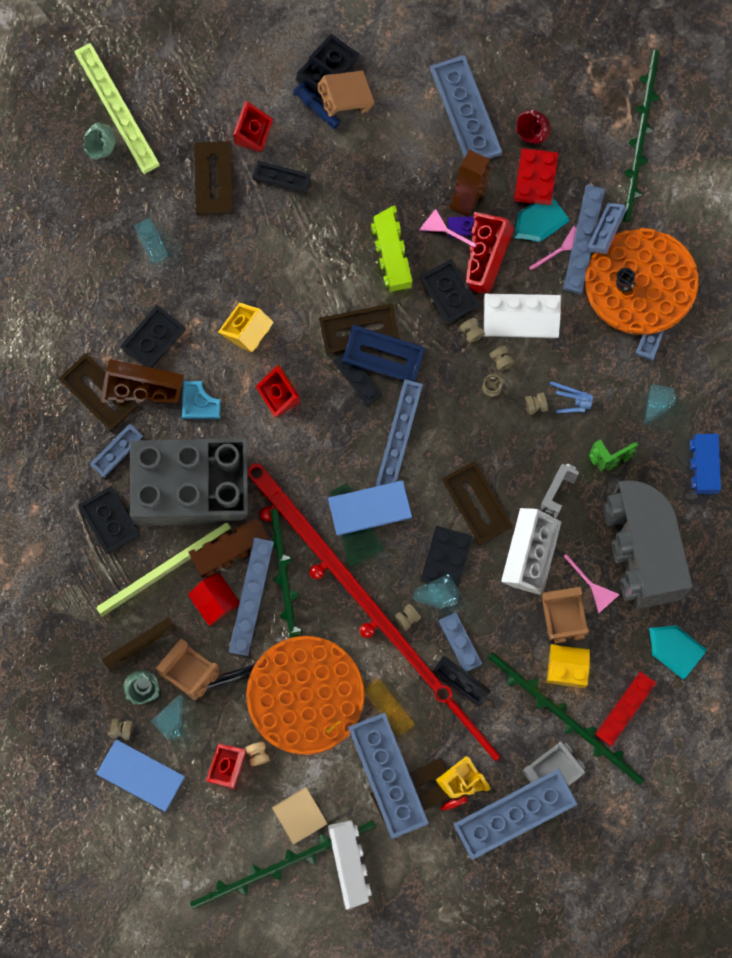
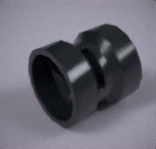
M622 268L616 275V287L621 292L631 291L635 284V273L630 268Z

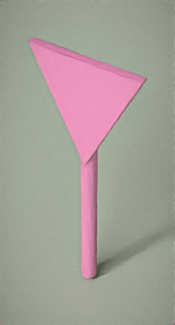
M436 209L419 229V231H445L463 242L476 247L475 243L447 229Z
M575 226L572 227L559 249L533 264L529 269L536 268L561 251L571 250L576 231Z
M564 555V558L591 586L598 614L620 595L593 584L568 555Z

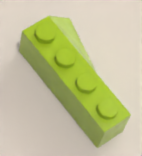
M396 205L374 216L373 224H371L372 234L377 236V241H375L376 251L380 252L382 257L379 258L381 270L385 269L386 273L383 276L385 287L389 286L390 292L412 288V277L408 259L404 256L406 254L404 241L400 239L399 221L396 222Z

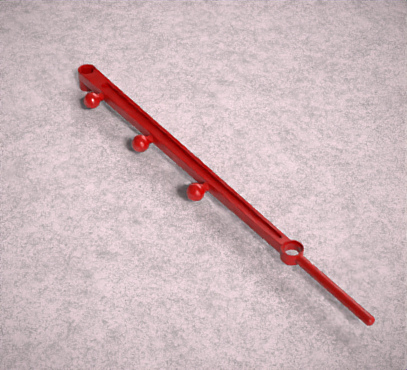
M258 463L252 464L248 469L250 481L272 503L270 507L261 508L259 517L263 521L272 520L270 510L278 509V512L322 561L320 565L315 564L311 566L309 575L313 579H320L324 576V570L328 568L373 620L371 623L361 625V636L370 638L374 635L375 629L379 627L435 692V699L440 703H446L493 760L498 761L500 759L499 753L451 698V688L443 685L264 467ZM254 470L262 471V475L258 478L253 477L251 474ZM443 688L449 692V697L444 700L438 697V691Z

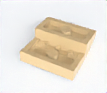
M306 787L272 807L293 845L327 825L325 818Z

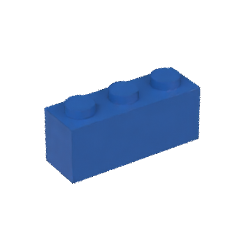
M695 434L693 440H690V451H693L690 466L691 470H694L691 487L695 488V494H718L721 491L719 435Z

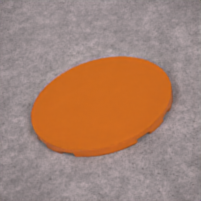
M648 228L625 230L615 234L607 254L596 252L592 254L585 275L586 294L596 314L613 328L637 335L665 331L680 322L692 308L699 285L697 266L687 248L669 234ZM622 268H630L635 273V284L629 292H621L616 287V275Z
M314 636L288 638L269 648L254 665L247 685L248 711L259 733L274 746L295 754L307 755L324 752L341 743L350 734L348 727L358 723L364 705L363 680L352 658L335 643ZM332 725L335 726L328 734L325 732L326 728L329 729Z

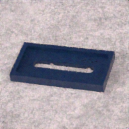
M353 325L342 362L401 381L405 379L415 382L425 347ZM364 345L403 357L407 360V364H399L362 352L360 347Z

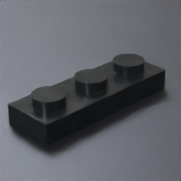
M257 160L252 178L259 182L306 194L311 174Z
M342 354L333 361V364L366 407L382 397V393L362 368L342 362L344 356Z
M446 656L440 659L432 671L479 707L491 692L488 687Z

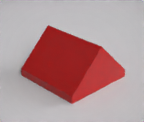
M245 101L233 134L235 145L262 152L273 118L250 102Z
M277 365L255 386L274 417H278L300 404L298 393L280 365Z
M220 573L202 580L188 594L209 627L238 608L240 602Z
M218 743L206 781L235 791L247 751Z

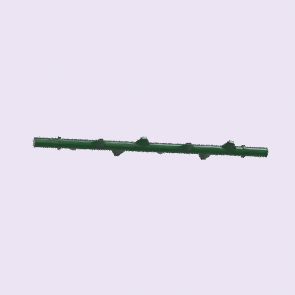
M658 50L652 51L648 75L640 77V81L646 85L643 105L635 107V110L641 115L638 136L629 140V144L635 148L632 169L624 171V174L630 179L627 199L625 201L627 210L623 216V222L629 223L631 220L632 208L635 204L634 198L642 196V192L636 187L639 168L641 165L648 164V159L642 155L645 134L653 132V128L647 123L650 104L659 100V96L653 92L655 75L658 71Z
M278 509L270 510L273 525L272 532H274V539L272 541L274 542L273 548L277 552L280 573L273 578V582L282 585L285 610L280 617L287 621L289 637L292 638L303 633L301 628L296 627L292 602L299 594L290 590L287 565L292 561V558L285 555Z
M492 652L488 656V659L502 669V672L509 675L508 686L521 685L537 699V709L547 707L565 722V734L577 732L594 747V757L604 755L621 769L622 773L627 774L637 784L641 785L645 779L629 767V764L627 765L623 762L624 752L618 751L613 753L595 738L596 728L594 726L584 729L566 714L567 705L565 703L555 705L538 690L539 680L537 678L527 681L511 668L509 663H505L495 653Z
M372 820L357 827L358 833L360 835L376 828L374 821ZM321 834L319 836V844L298 854L288 849L286 850L285 860L263 870L252 865L249 876L229 885L219 880L217 881L216 891L208 892L207 895L191 901V907L195 909L209 902H214L213 900L236 890L246 895L249 884L269 875L280 880L282 869L306 859L311 864H315L317 854L332 847L331 839Z

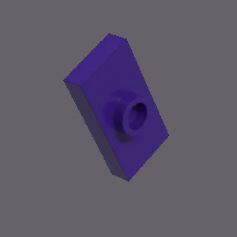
M474 216L447 218L449 230L462 237L473 236Z

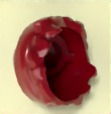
M528 110L519 114L516 122V132L521 135V140L527 143L539 144L549 137L551 131L550 123L543 113L536 110Z

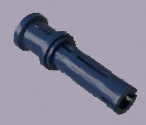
M302 82L294 89L293 95L298 96L304 102L305 107H310L332 130H335L340 125L341 121L335 115L329 117L324 105L317 99V94L312 93L306 87V83Z

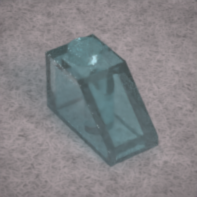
M151 218L133 225L151 264L168 257V253Z
M655 384L651 385L643 425L647 426L667 413L671 406L675 405L676 395H673L674 388Z
M448 574L415 589L413 599L441 609L446 606H454L458 601L460 592Z
M179 695L151 720L167 740L170 738L174 740L181 733L184 698Z

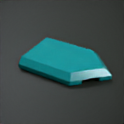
M553 197L551 205L531 203L518 212L514 238L541 242L569 223L570 220Z
M677 625L649 628L652 655L684 680L706 653L707 649Z

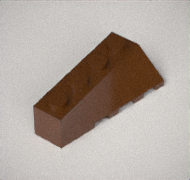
M109 359L105 372L101 402H107L108 400H116V402H125V400H136V402L153 400V402L178 403L184 375Z
M258 518L234 530L235 533L232 535L231 533L221 535L216 543L209 541L203 544L199 551L196 552L193 549L188 552L202 579L216 575V571L221 568L227 569L234 564L233 561L239 558L243 560L250 556L254 538L269 541V537Z

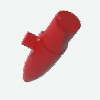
M466 796L456 798L440 807V810L459 807L467 803L468 799Z

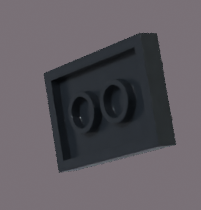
M452 259L419 276L421 283L447 325L480 308L479 302Z
M156 305L123 342L120 348L140 365L153 368L186 331V328Z
M112 486L78 505L106 555L140 536Z
M436 526L420 582L457 592L473 536Z

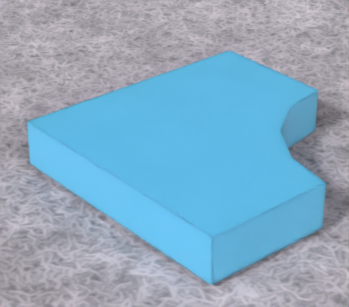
M183 381L182 419L220 420V399L207 395L203 389L202 381Z

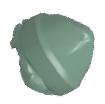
M99 122L93 124L85 133L83 147L87 155L95 160L109 156L115 147L116 141L111 127Z
M146 670L132 672L124 682L126 699L131 700L133 704H143L158 698L159 683L157 677Z

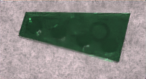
M348 483L330 493L331 497L351 493L352 490ZM373 528L341 535L350 568L384 551Z

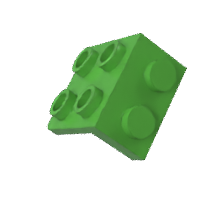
M599 440L593 444L589 457L594 465L597 464L601 472L605 469L610 471L617 467V463L621 460L626 462L633 458V454L637 452L638 443L634 442L617 453L610 455L603 442Z

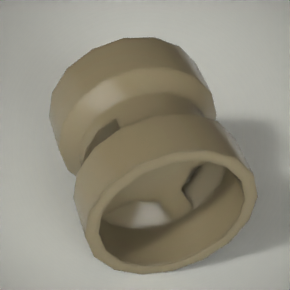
M476 318L467 320L459 327L462 333L466 334L469 344L478 341L485 335L483 329L479 328Z
M501 346L490 353V357L496 362V368L499 372L508 369L515 363L514 359L509 356V350L506 346Z
M490 374L484 379L482 387L484 394L488 397H496L500 394L502 380L498 375Z
M538 393L536 398L531 395L525 396V405L529 415L535 414L538 409L541 412L548 411L544 393Z
M411 604L406 605L402 612H398L394 616L406 631L413 622L421 619V616Z
M113 718L110 738L122 737L124 740H130L133 721L126 720L122 722L119 719Z

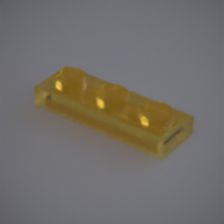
M379 678L364 689V693L380 714H386L390 727L398 737H401L415 726Z

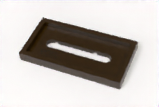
M231 141L194 143L196 215L233 214ZM211 155L217 157L218 196L216 199H211L209 157Z
M392 303L320 317L319 324L326 355L345 352L349 335L337 337L335 333L347 328L350 329L353 325L360 327L377 322L383 323V328L372 331L400 339Z
M87 353L58 378L110 432L139 407L134 400H125V402L111 400L117 406L115 411H111L81 381L83 376H87L101 391L103 390L105 371Z
M475 461L441 479L479 546L513 527ZM463 482H468L491 521L489 525H485L462 486Z
M168 617L101 660L111 671L177 629Z
M441 758L409 773L414 787L417 788L431 780L438 779L447 770ZM438 783L436 787L418 796L424 811L450 798ZM371 792L370 795L383 819L375 795L373 792Z

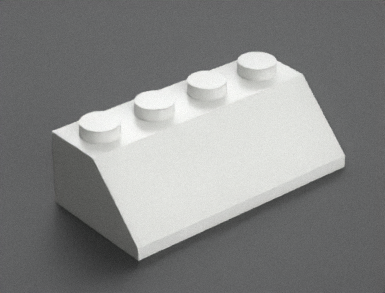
M485 294L483 331L485 335L483 337L559 338L561 295Z
M520 508L501 582L513 588L539 595L544 593L561 521L538 509Z
M352 821L328 825L346 909L369 902L368 896L372 895L370 885L365 884L364 876H367L365 864L361 865L360 861L363 852L361 844L357 845L356 837L359 836L357 824L353 825Z

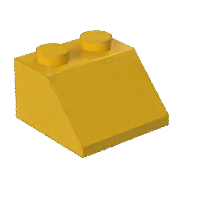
M239 303L218 333L241 349L253 352L264 335L269 332L274 322L261 309Z
M551 644L546 683L586 688L588 686L590 649Z

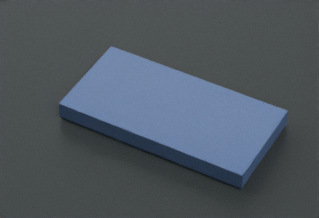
M403 480L328 498L337 536L412 518Z
M118 740L114 741L97 772L98 776L165 812L185 776Z

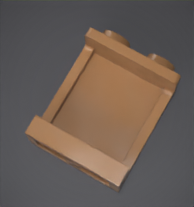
M363 71L324 75L318 83V91L323 98L324 108L327 110L329 117L333 116L337 111L360 108L361 113L368 112L375 103Z
M581 587L542 593L541 600L549 641H555V644L566 642L568 638L582 640L590 633L589 629H587L582 604Z
M183 639L176 643L156 667L161 677L195 701L198 697L204 695L210 682H214L217 679L220 671L215 662L212 664L195 652Z

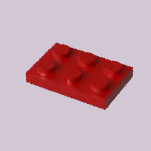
M532 149L521 150L514 201L544 205L552 204L559 152Z

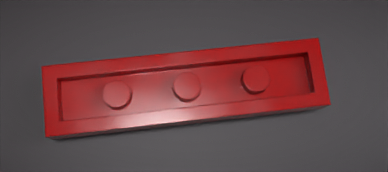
M640 671L598 729L595 736L611 747L656 682Z

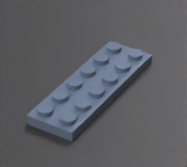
M465 55L430 66V71L464 158L469 149L489 159L502 155L500 144Z
M382 713L349 726L348 729L391 839L429 825L386 714Z
M557 769L453 825L473 860L578 805L560 769Z

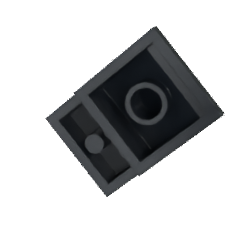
M330 34L297 72L296 81L298 83H306V87L323 100L318 91V83L323 76L349 72L360 57V54L333 34Z

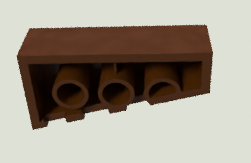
M470 149L468 150L459 169L458 180L454 188L455 193L452 195L451 200L453 201L449 209L470 217L480 197L483 198L487 191L489 171L491 169L489 158Z

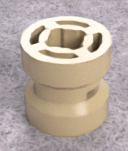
M258 742L245 747L247 753L250 754L249 762L251 767L270 761L269 756L265 753V742Z

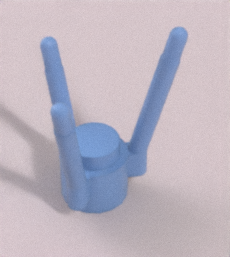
M550 381V385L572 392L556 391V394L576 399L575 405L578 406L577 408L558 409L555 411L556 413H584L585 409H591L592 394Z

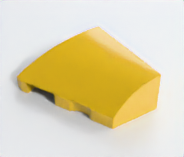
M466 756L436 779L437 783L450 798H457L464 794L471 795L475 794L474 792L489 791L491 789L484 776L478 773L470 758Z

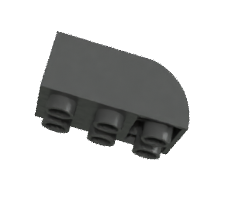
M247 438L130 441V518L135 526L215 525L240 521L248 516Z
M619 481L612 495L607 496L608 503L603 504V512L607 526L616 525L618 532L616 533V540L612 541V551L616 564L625 562L626 566L625 578L620 579L624 600H633L636 610L681 601L693 586L672 505L660 491L648 484L638 481Z

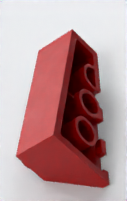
M474 212L472 242L476 244V247L470 245L471 254L466 283L472 292L490 294L514 230L507 218Z

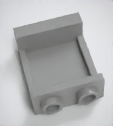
M561 464L540 506V511L555 519L557 518L562 505L554 502L553 499L563 480L575 483L579 474L576 471V467L570 464Z
M560 741L522 772L532 783L560 769L569 786L585 774L583 770L585 766L579 759L575 760L571 755L573 751L570 746Z

